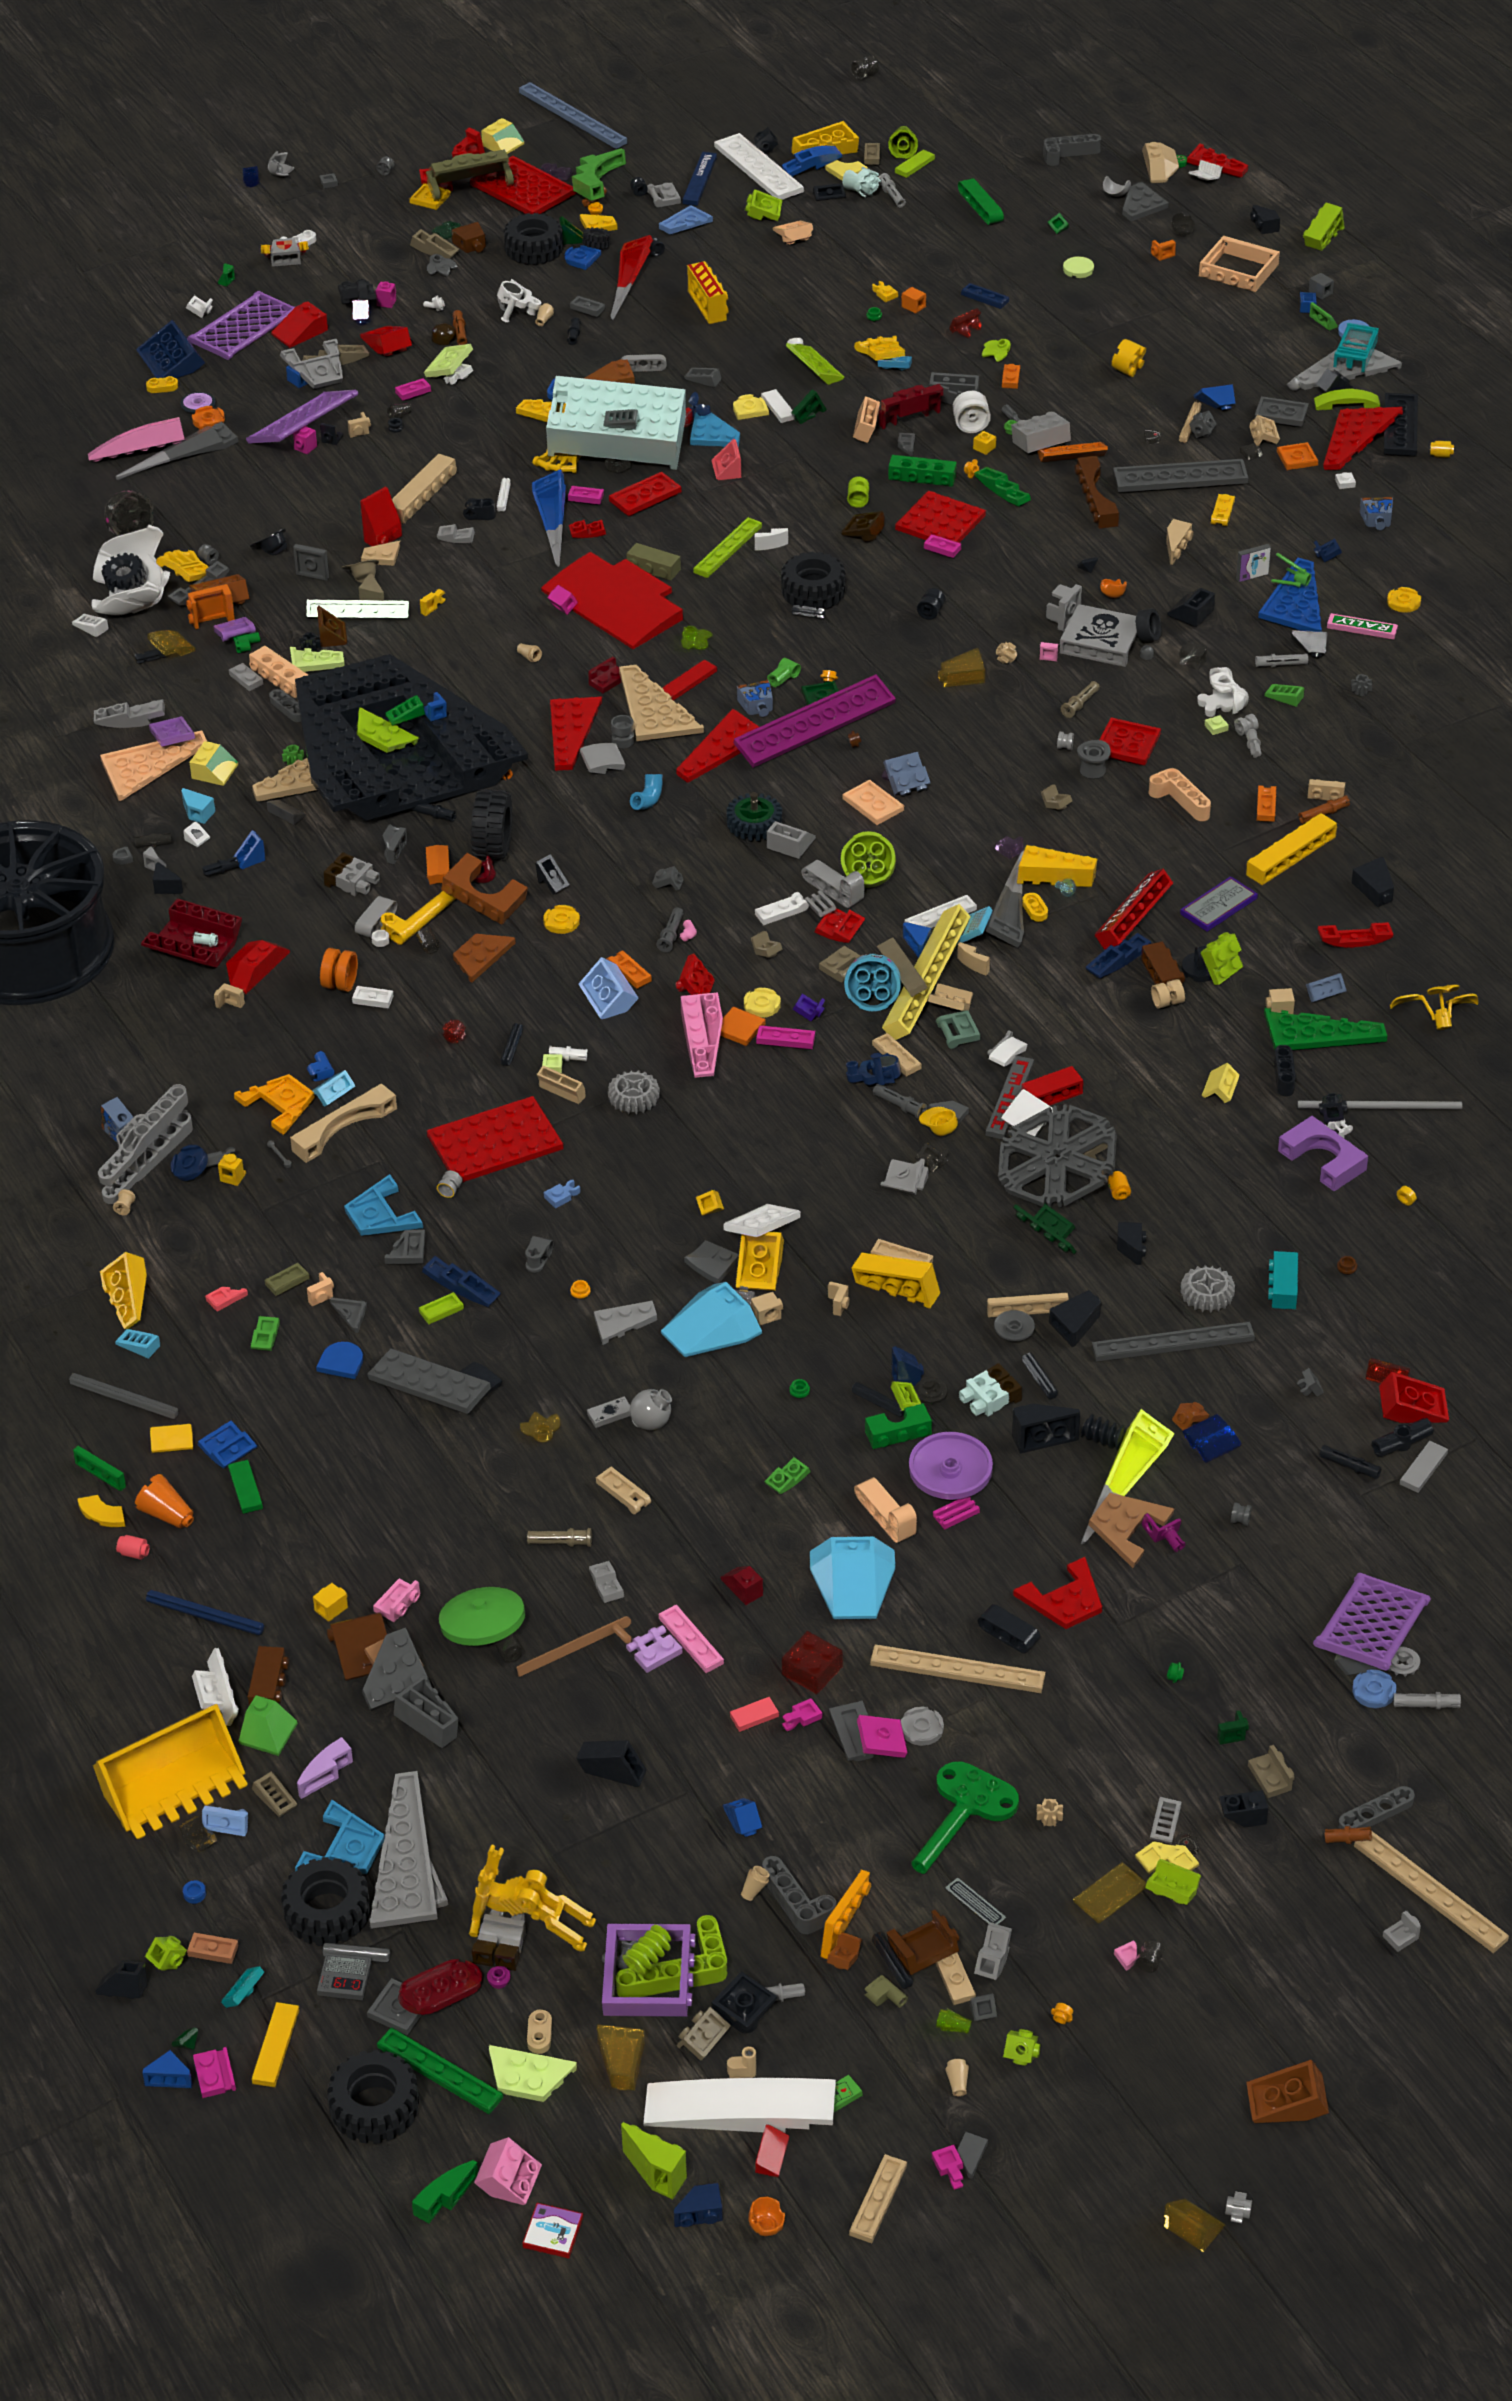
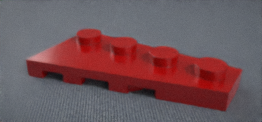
M1201 143L1187 157V163L1194 166H1199L1200 160L1222 166L1221 173L1231 174L1235 177H1243L1248 171L1247 164L1234 158L1228 159L1227 155L1223 153L1219 155L1212 148H1204V145Z

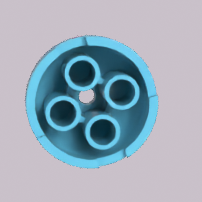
M863 955L853 961L847 970L844 981L845 992L848 998L859 1006L860 1009L866 1011L886 1009L896 1000L900 992L901 980L899 969L891 959L884 955ZM871 994H875L877 999L883 1000L878 1005H868L863 1001L868 1000Z

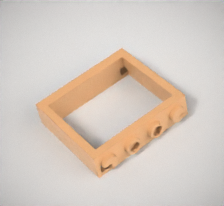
M1223 236L1200 262L1199 276L1256 292L1279 265L1280 251ZM1225 253L1261 263L1264 266L1256 276H1252L1214 264Z

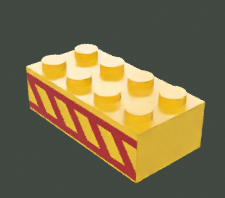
M705 261L687 265L688 292L707 322L712 324L726 321V314H728L726 300H728V294L723 290L722 284L717 281V277L712 273L711 267H708Z

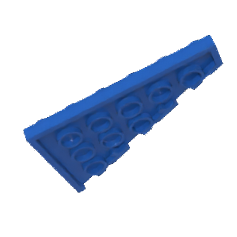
M1297 558L1294 563L1312 575L1308 586L1301 585L1299 588L1293 585L1279 584L1259 611L1258 618L1300 631L1322 632L1314 562ZM1288 571L1282 580L1296 582L1294 580L1295 574Z

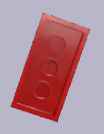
M660 472L609 495V501L626 515L630 516L680 493L681 486L666 474Z

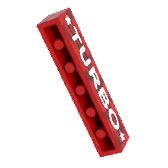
M1164 868L1149 873L1095 933V937L1104 950L1110 945L1113 947L1120 945L1173 884Z

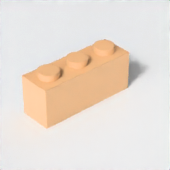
M865 396L858 411L853 438L862 442H869L876 425L880 406L879 401Z

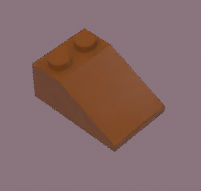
M628 359L612 361L583 378L635 384V377Z
M1312 2060L1246 2082L1252 2121L1254 2123L1307 2121L1329 2113L1323 2075Z

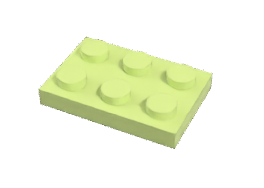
M471 344L445 347L424 371L426 378H437L442 375L450 376L454 374L455 370L473 350Z

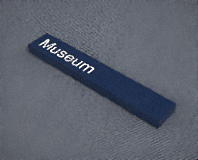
M702 152L683 197V204L698 206L717 159V153Z

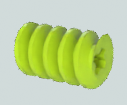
M652 1925L650 1930L646 1931L644 1936L640 1937L638 1942L634 1943L632 1948L627 1950L626 1955H622L625 1964L632 1971L644 1976L646 1974L644 1968L650 1970L652 1968L651 1962L657 1963V1956L663 1957L665 1955L663 1950L669 1951L671 1949L668 1943L671 1941V1937L661 1926Z

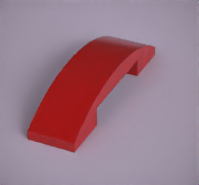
M1389 922L1371 923L1370 929L1338 931L1336 925L1318 926L1317 928L1323 942L1348 948L1378 944L1392 938L1394 935Z

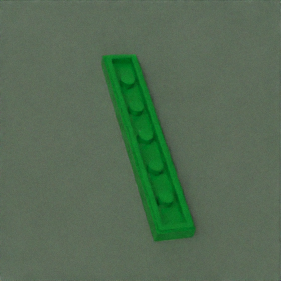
M392 2027L377 2043L378 2049L383 2052L394 2053L395 2058L400 2056L405 2060V2064L408 2063L413 2070L487 2114H490L503 2099V2093Z

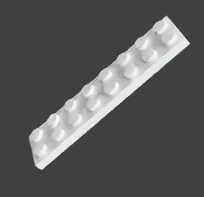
M740 133L714 142L716 149L773 197L784 200L804 192V187Z

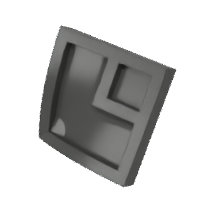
M706 1240L694 1252L684 1257V1262L716 1284L720 1283L739 1261V1254Z

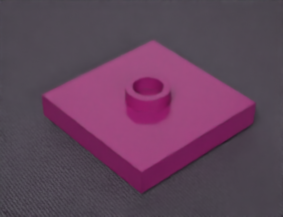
M865 1715L858 1716L857 1724L864 1753L906 1757L907 1748L899 1719Z

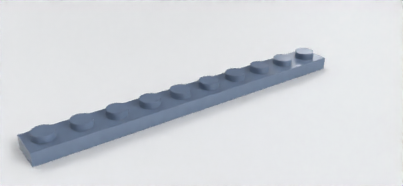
M531 82L519 87V93L613 148L617 149L627 144L626 137Z

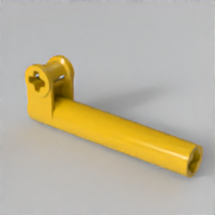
M442 891L407 920L401 919L394 913H384L381 916V930L387 931L389 939L402 945L456 898Z

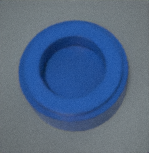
M197 1880L186 1883L183 1887L184 1899L192 1904L201 1902L206 1896L205 1885Z

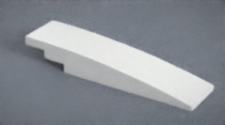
M727 2078L648 2083L643 2124L644 2126L748 2132H764L767 2124L786 2133V2128L809 2129V2124L833 2125L836 2080Z

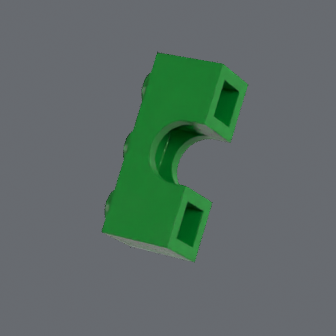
M924 1403L904 1408V1420L902 1422L889 1421L885 1413L865 1418V1433L872 1448L876 1449L931 1435L932 1420Z

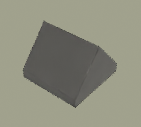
M993 1993L970 1998L969 2006L974 2021L997 2017Z

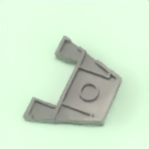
M337 339L323 342V347L327 353L325 356L301 361L294 348L283 350L280 353L281 358L299 372L300 376L313 389L342 382L343 375L341 362L339 361Z

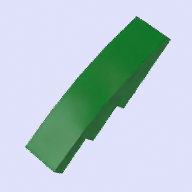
M989 467L974 473L975 477L987 488L1014 505L1020 506L1031 500L1030 494L1020 491L1019 484L1009 481L1005 473Z

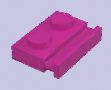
M226 2047L220 2051L215 2049L193 2055L202 2098L226 2093L225 2091L230 2089L232 2091L236 2090Z

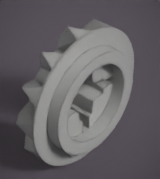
M1399 1647L1391 1660L1392 1665L1388 1670L1394 1671L1396 1676L1398 1674H1403L1405 1677L1407 1674L1414 1675L1415 1671L1419 1670L1420 1658L1412 1649ZM1399 1660H1400L1401 1662H1405V1661H1406V1665H1404L1403 1663L1398 1664V1663H1399Z

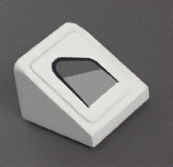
M197 822L184 829L185 841L196 847L210 839L207 832Z

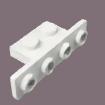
M214 1648L207 1661L210 1672L195 1670L192 1679L201 1709L217 1704L222 1712L226 1726H231L234 1718L238 1715V1707L235 1705L233 1690L230 1688L228 1681L229 1676L225 1671L224 1659L221 1657L219 1648Z

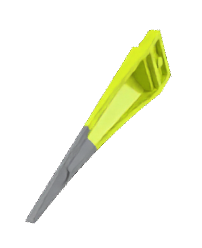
M1142 1409L1136 1414L1131 1425L1127 1428L1093 1514L1109 1493L1125 1496L1165 1450L1174 1435L1172 1431ZM1089 1525L1081 1544H1084L1095 1532Z

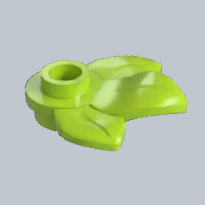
M1000 339L999 341L991 340L984 344L985 348L982 351V357L994 355L996 362L1003 360L1010 350V341Z

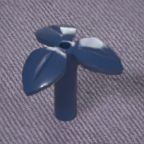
M697 392L692 393L689 398V403L692 407L688 408L692 409L693 417L695 416V411L699 416L710 414V406L698 404L699 395Z

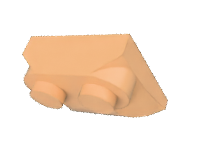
M801 220L773 227V231L781 235L783 242H786V244H793L795 240L799 239L800 241L808 240L812 236L811 232L813 230L812 223Z

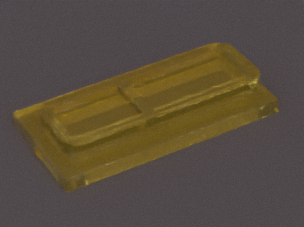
M1122 1862L1075 1897L1073 1902L1099 1924L1143 1891L1146 1887V1882Z

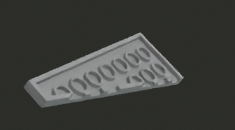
M418 1772L395 1774L385 1840L379 1863V1874L372 1903L371 1928L438 1919ZM424 1850V1854H420L414 1857L410 1855ZM407 1859L412 1860L413 1865L411 1867ZM425 1865L426 1872H419L418 1867ZM414 1869L416 1870L418 1877L417 1875L413 1874ZM419 1879L426 1893L428 1901H431L430 1905H426V1902L423 1898L421 1890L418 1886ZM426 1883L429 1885V1890L425 1888Z

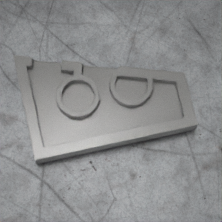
M653 1301L594 1311V1318L602 1345L609 1343V1339L615 1336L618 1338L624 1336L628 1330H637L656 1321L657 1313Z

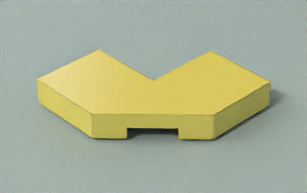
M1152 1842L1135 1854L1136 1859L1149 1874L1156 1870L1159 1859L1166 1860L1190 1871L1199 1866V1862L1183 1845L1174 1846Z

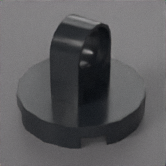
M1206 946L1195 947L1194 953L1184 957L1182 972L1186 978L1188 976L1194 978L1195 982L1212 980L1201 954V951Z

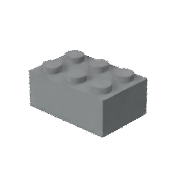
M1047 412L1046 415L1033 416L1032 419L1019 420L1017 423L1011 424L1013 443L1027 453L1071 441L1070 422L1055 412Z

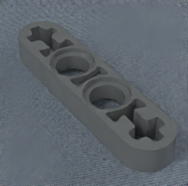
M1401 1786L1340 1816L1338 1829L1350 1826L1352 1823L1353 1826L1351 1828L1371 1827L1413 1805L1414 1791L1407 1786ZM1383 1803H1387L1391 1805L1392 1808L1385 1810L1382 1809L1380 1805ZM1364 1812H1369L1373 1815V1817L1367 1819L1364 1818L1361 1814Z

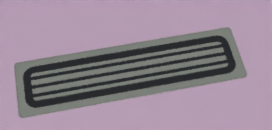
M956 1878L945 1887L988 1924L990 1922L999 1924L1006 1918L959 1878Z

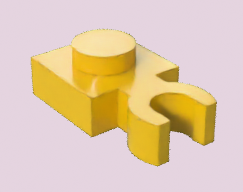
M879 281V286L872 284V290L884 302L898 297V291L890 285L884 286L882 281Z
M438 589L435 593L431 592L420 599L421 614L427 616L437 609L438 603H444L445 598L441 596L445 594V591Z

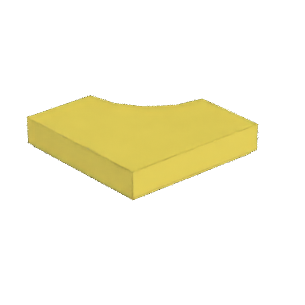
M836 160L825 165V170L843 180L846 170H852L858 174L862 167L867 169L868 167L859 161L844 163Z

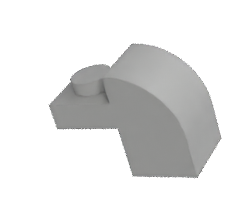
M991 1922L988 1924L984 1946L978 1953L974 1974L997 1980L1009 1953L1010 1947L1008 1946L1012 1932L1011 1928Z

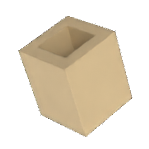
M1292 988L1269 990V997H1266L1265 1000L1266 1008H1270L1272 1012L1281 1013V1010H1286L1288 1014H1293L1295 1000Z

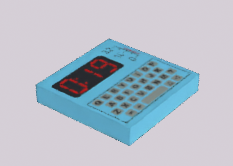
M990 906L970 914L971 917L956 946L959 942L963 943L983 934L993 911Z

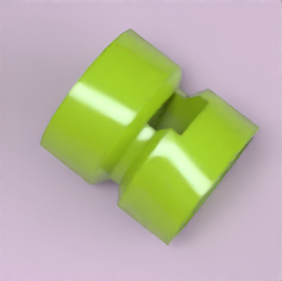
M854 477L848 483L847 501L853 507H864L869 499V482L863 477Z

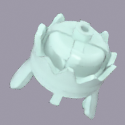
M862 167L858 174L852 170L845 171L842 180L843 187L848 190L857 191L865 198L866 195L873 196V192L879 186L878 183L881 182L877 177L879 175L877 172Z

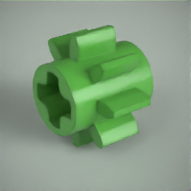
M289 745L286 749H283L284 754H282L283 762L287 761V765H291L297 760H303L304 750H299V746Z

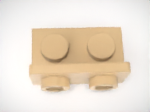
M1257 415L1251 421L1250 431L1256 446H1259L1263 439L1268 443L1277 444L1280 437L1274 420Z
M1310 779L1308 798L1321 800L1341 798L1344 796L1345 783Z
M937 984L935 994L929 995L928 1002L961 1011H969L973 993Z

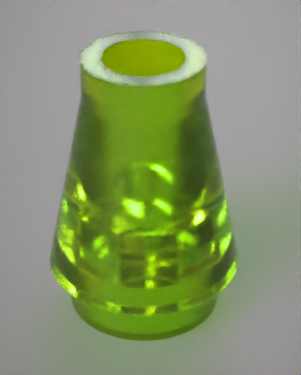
M948 2008L946 2010L940 2009L936 2027L941 2028V2031L968 2034L972 2020L966 2019Z

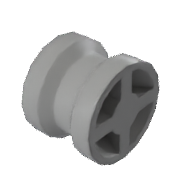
M1060 731L1057 749L1067 748V750H1072L1074 733L1064 734V732Z

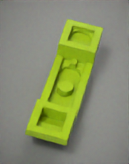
M1359 389L1334 390L1314 398L1316 410H1332L1333 404L1363 403L1364 408L1380 407L1378 395Z

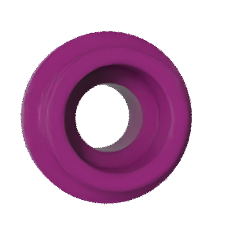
M502 1966L493 1967L487 1974V1980L494 1988H504L510 1981V1972Z

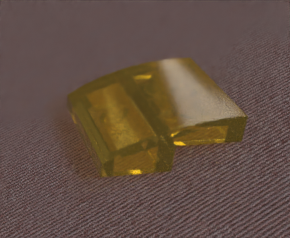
M161 630L148 634V640L165 656L175 652L183 656L195 651V647L177 631Z

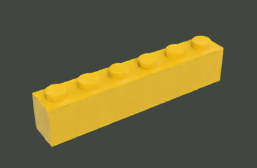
M1320 813L1278 842H1275L1269 848L1247 861L1246 875L1259 884L1264 885L1335 838L1337 823Z

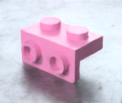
M399 1578L373 1605L374 1612H381L383 1617L395 1622L406 1613L407 1608L419 1599V1582L415 1580L412 1584H409Z

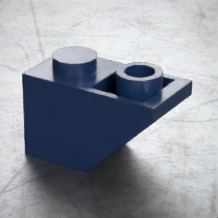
M719 2184L694 2186L675 2207L674 2226L690 2227L695 2224H713L723 2221Z

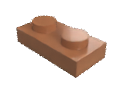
M194 1933L187 1953L189 1957L232 1964L239 1946L238 1940Z

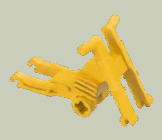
M491 1845L486 1865L478 1876L479 1883L475 1889L476 1896L469 1935L471 1937H478L481 1919L486 1906L495 1911L509 1912L512 1916L519 1913L522 1914L523 1912L528 1913L532 1919L544 1921L548 1930L571 1944L574 1949L585 1951L587 1943L583 1942L584 1938L558 1920L563 1909L581 1921L585 1926L593 1927L596 1921L595 1918H592L593 1913L588 1912L564 1895L556 1896L549 1892L545 1887L547 1877L538 1870H529L525 1878L522 1876L515 1877L514 1879L511 1878L505 1884L495 1882L496 1875L499 1872V1861L504 1849L495 1850V1845Z

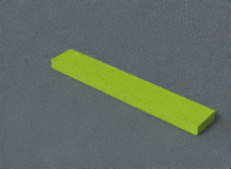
M749 517L745 519L693 568V573L708 578L762 528V522Z

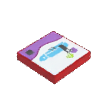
M537 2203L523 2240V2248L570 2258L583 2220V2213Z

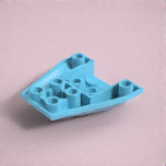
M722 1282L700 1291L661 1330V1334L684 1357L746 1343L762 1334V1330L750 1305L727 1282Z
M831 1537L810 1551V1571L833 1619L877 1618L895 1571L894 1549L875 1537Z

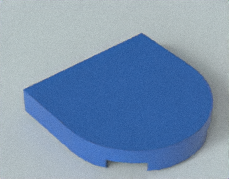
M584 245L574 249L571 247L565 252V261L571 266L586 270L601 256V250Z
M351 1342L334 1343L324 1350L316 1366L317 1372L356 1379L363 1364L362 1351L356 1344Z

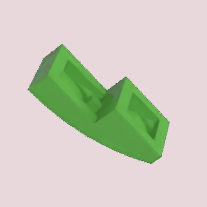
M259 1316L256 1330L254 1329L251 1349L272 1350L280 1324L279 1318Z

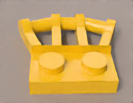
M879 336L877 339L867 338L866 341H858L854 344L856 351L869 355L875 361L905 356V350L899 346L897 336L890 338Z
M547 449L546 453L540 457L535 456L532 463L549 472L561 469L562 472L577 473V462L581 455L555 453V456H548Z
M180 550L168 551L156 560L158 566H167L173 569L176 576H182L188 582L203 578L206 575L205 570L208 568L192 550L187 552Z

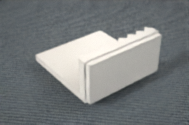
M1200 160L1198 170L1189 171V174L1207 181L1220 179L1223 167Z

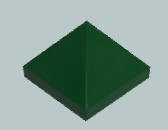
M195 2027L187 2029L171 2045L177 2048L194 2050L198 2029Z

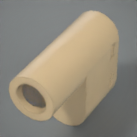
M745 2047L742 2050V2056L728 2059L727 2072L729 2078L755 2077L756 2050L753 2047Z

